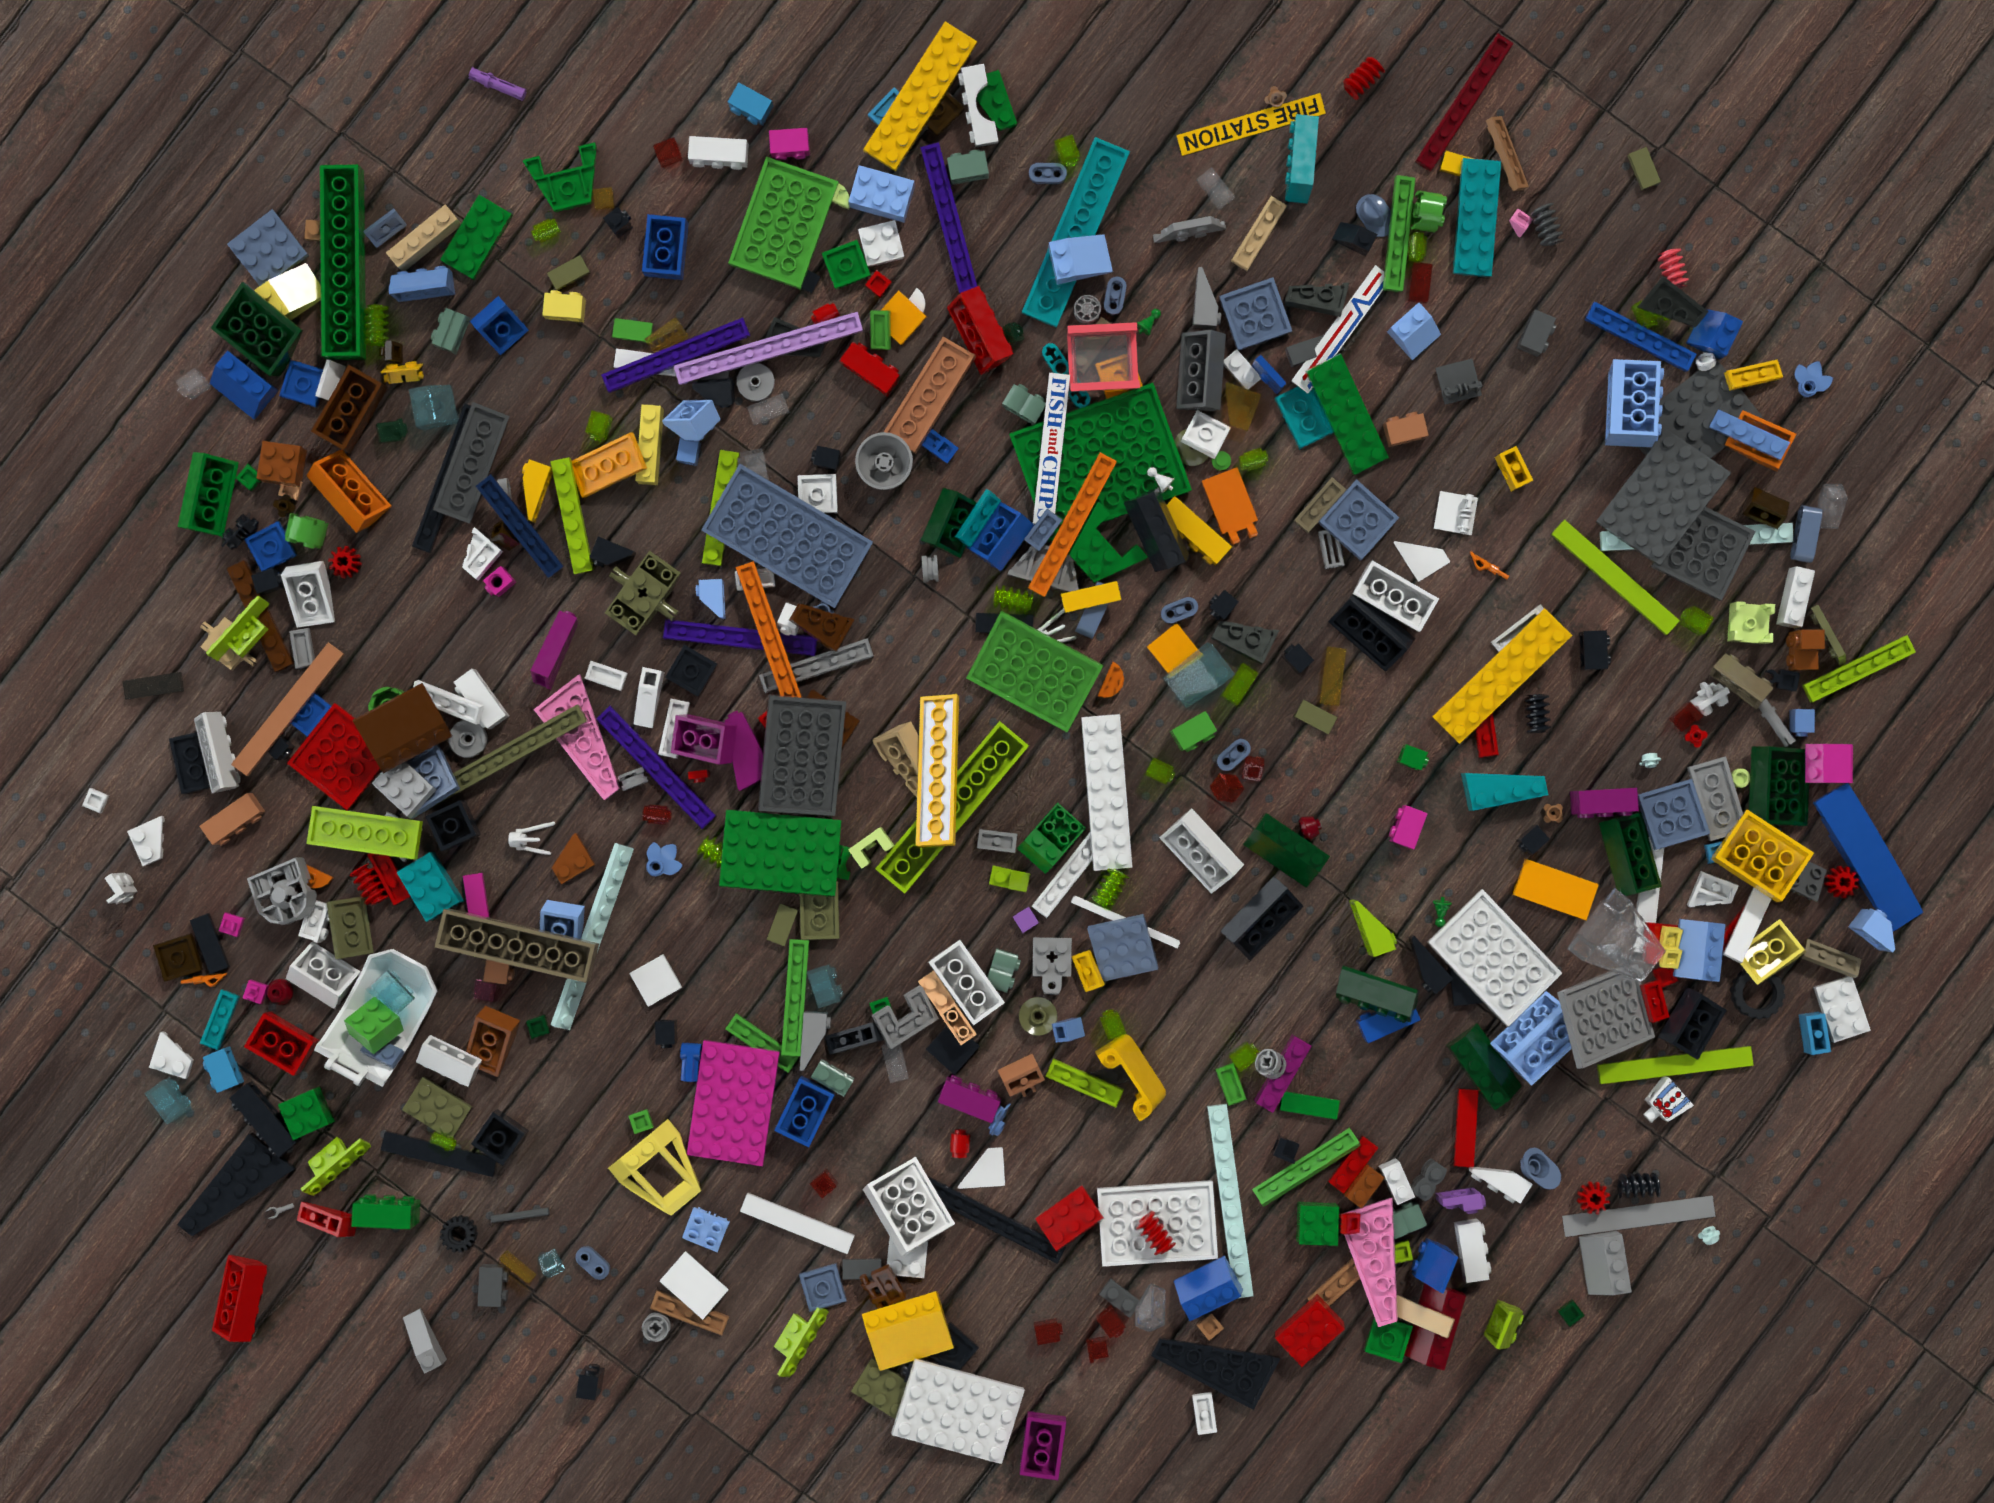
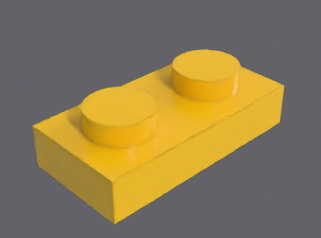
M1091 949L1071 956L1085 992L1105 985Z

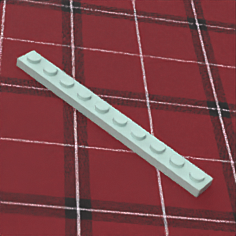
M1782 523L1778 530L1766 524L1744 525L1756 531L1749 545L1794 542L1793 523ZM1609 531L1600 532L1601 551L1635 550Z
M618 843L614 844L581 939L599 943L600 946L631 859L633 848ZM567 978L551 1022L552 1026L570 1030L586 986L585 982Z
M1227 1104L1207 1106L1228 1260L1243 1288L1242 1295L1239 1298L1253 1296Z

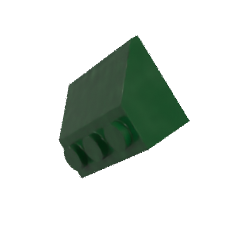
M942 488L921 541L961 558L966 546L955 536L977 502L957 491Z

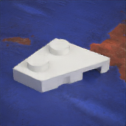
M474 527L471 544H468L467 556L464 559L462 568L479 581L503 551Z
M164 816L155 818L127 831L142 866L149 865L163 858L162 843L164 842V834L162 832L163 822H165Z
M1701 871L1687 906H1709L1719 903L1730 904L1739 885Z
M160 1032L149 1068L187 1079L194 1059L187 1053H184L182 1048L167 1036L166 1032Z

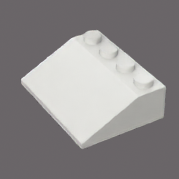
M916 1157L867 1184L863 1189L901 1256L913 1251L955 1224Z

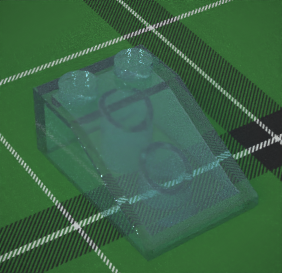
M1207 642L1163 677V679L1185 708L1219 688L1233 677L1235 673L1216 648Z

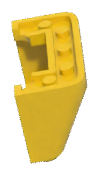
M1122 1034L1095 1052L1106 1068H1115L1120 1064L1123 1066L1139 1091L1135 1094L1136 1101L1132 1109L1138 1120L1142 1121L1162 1102L1166 1096V1090L1133 1038L1127 1034Z

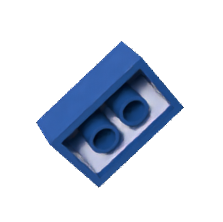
M228 350L215 365L209 383L254 420L279 391Z
M1000 502L970 548L966 546V548L989 565L1001 571L1034 527V524L1022 513Z
M1225 1255L1174 1280L1181 1306L1190 1321L1241 1297L1243 1288Z

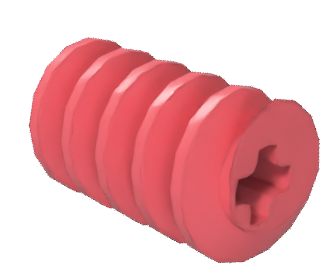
M1681 248L1659 253L1658 255L1662 256L1658 258V262H1664L1659 266L1660 269L1665 270L1662 272V276L1668 277L1667 279L1679 289L1687 287L1688 285H1684V283L1689 278L1682 277L1687 271L1680 269L1685 266V263L1678 262L1683 256H1677Z

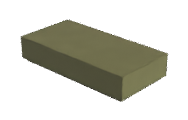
M1647 147L1627 155L1641 190L1661 182Z
M579 255L547 274L558 291L590 274V271L582 256Z
M1302 700L1294 716L1329 735L1338 718L1305 700Z
M780 903L767 940L785 946L798 910Z

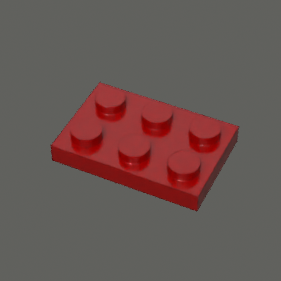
M1080 1186L1035 1218L1057 1252L1104 1219L1084 1186Z

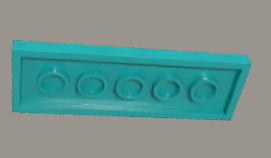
M1462 159L1452 274L1480 277L1492 276L1501 161Z

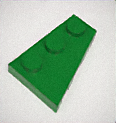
M996 70L987 73V86L978 93L976 102L983 108L989 119L995 122L998 131L1017 126L1000 71Z

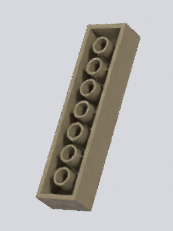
M450 908L443 909L435 943L436 948L585 983L591 980L599 943Z

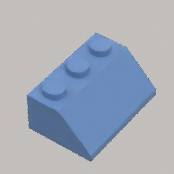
M437 266L435 270L428 271L427 269H417L413 273L400 271L397 272V275H391L389 294L398 302L455 295L453 273L446 266Z
M1679 919L1678 927L1683 930L1679 944L1682 955L1679 967L1674 969L1673 976L1720 982L1725 924Z

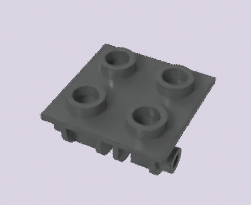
M1473 359L1435 368L1445 405L1482 396L1480 390L1482 389V383L1478 381Z
M1808 862L1791 887V892H1797V895H1802L1809 901L1818 902L1827 870Z

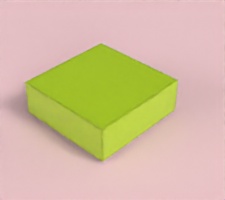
M1409 1241L1396 1242L1395 1264L1413 1260Z

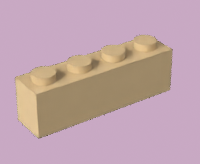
M445 204L388 250L386 254L401 271H406L458 229L461 222Z

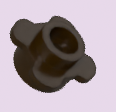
M283 495L281 499L273 501V506L277 508L280 517H285L286 514L294 512L296 509L289 495Z

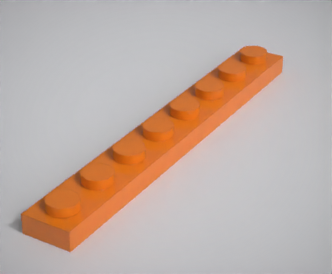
M1101 452L1099 453L1028 589L1043 597L1046 596L1117 463L1116 460Z
M753 561L738 566L736 571L780 696L801 697L755 563Z

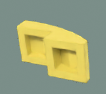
M1662 926L1659 942L1660 967L1678 969L1682 950L1679 949L1683 932L1681 928Z

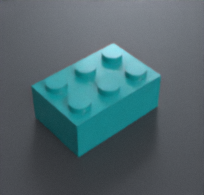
M429 852L397 872L426 922L442 915L443 909H452L464 902L435 852Z

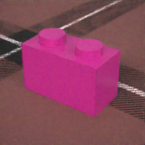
M807 128L769 130L772 158L781 161L786 160L787 157L804 159L806 156H810Z
M1407 805L1398 808L1395 816L1397 819L1396 825L1392 826L1389 832L1390 841L1409 849H1415L1428 813Z

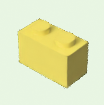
M551 290L550 293H544L543 317L548 320L584 322L586 299L581 296V293L569 292V295L562 294L561 291Z

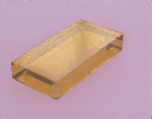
M508 1250L499 1258L502 1263L526 1283H530L537 1275Z

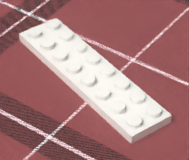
M1120 714L1081 717L1093 870L1132 868Z

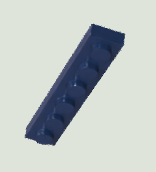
M492 474L476 485V488L548 578L564 567Z

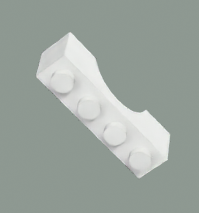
M984 64L963 67L958 77L960 86L964 85L965 93H962L964 105H968L969 112H965L967 124H971L972 131L969 132L970 141L975 143V147L998 143L995 122L981 116L976 107V97L988 83Z

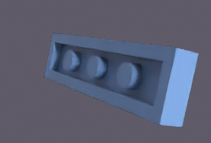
M1719 409L1709 426L1710 429L1780 461L1790 444L1789 441Z

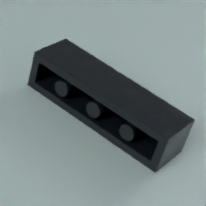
M253 1081L246 1083L229 1098L232 1101V1107L243 1114L244 1121L249 1126H253L257 1131V1137L268 1144V1149L273 1155L283 1156L302 1140L300 1137L295 1140L292 1139L282 1115Z

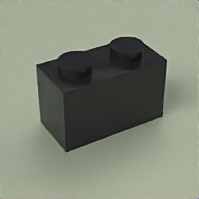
M1607 630L1579 632L1580 670L1608 669L1611 657L1607 646L1610 645V636L1607 635Z
M589 1364L584 1367L579 1374L576 1398L597 1399L602 1391L605 1368H600L598 1364Z

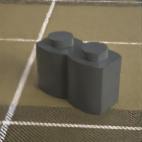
M1432 1158L1427 1160L1421 1169V1174L1411 1183L1413 1193L1424 1201L1429 1200L1435 1192L1436 1185L1444 1179L1447 1169Z

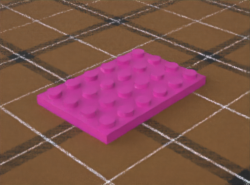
M709 1040L703 1041L687 1155L756 1166L764 1165L780 1051Z

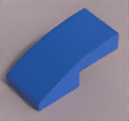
M933 429L930 430L922 443L925 449L945 463H948L959 449Z

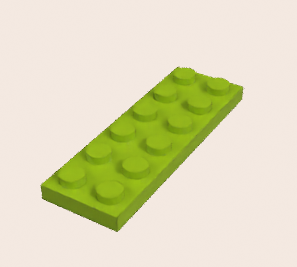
M312 806L306 844L417 860L423 821Z

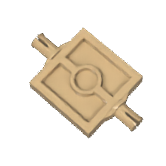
M224 617L218 626L214 628L206 621L202 624L205 626L201 625L200 628L209 635L201 648L207 652L210 646L219 639L233 622ZM229 648L219 661L233 671L244 660L252 667L255 665L253 662L257 663L258 660L249 655L250 651L242 658Z

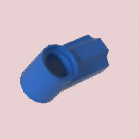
M681 1044V1081L697 1082L702 1044Z

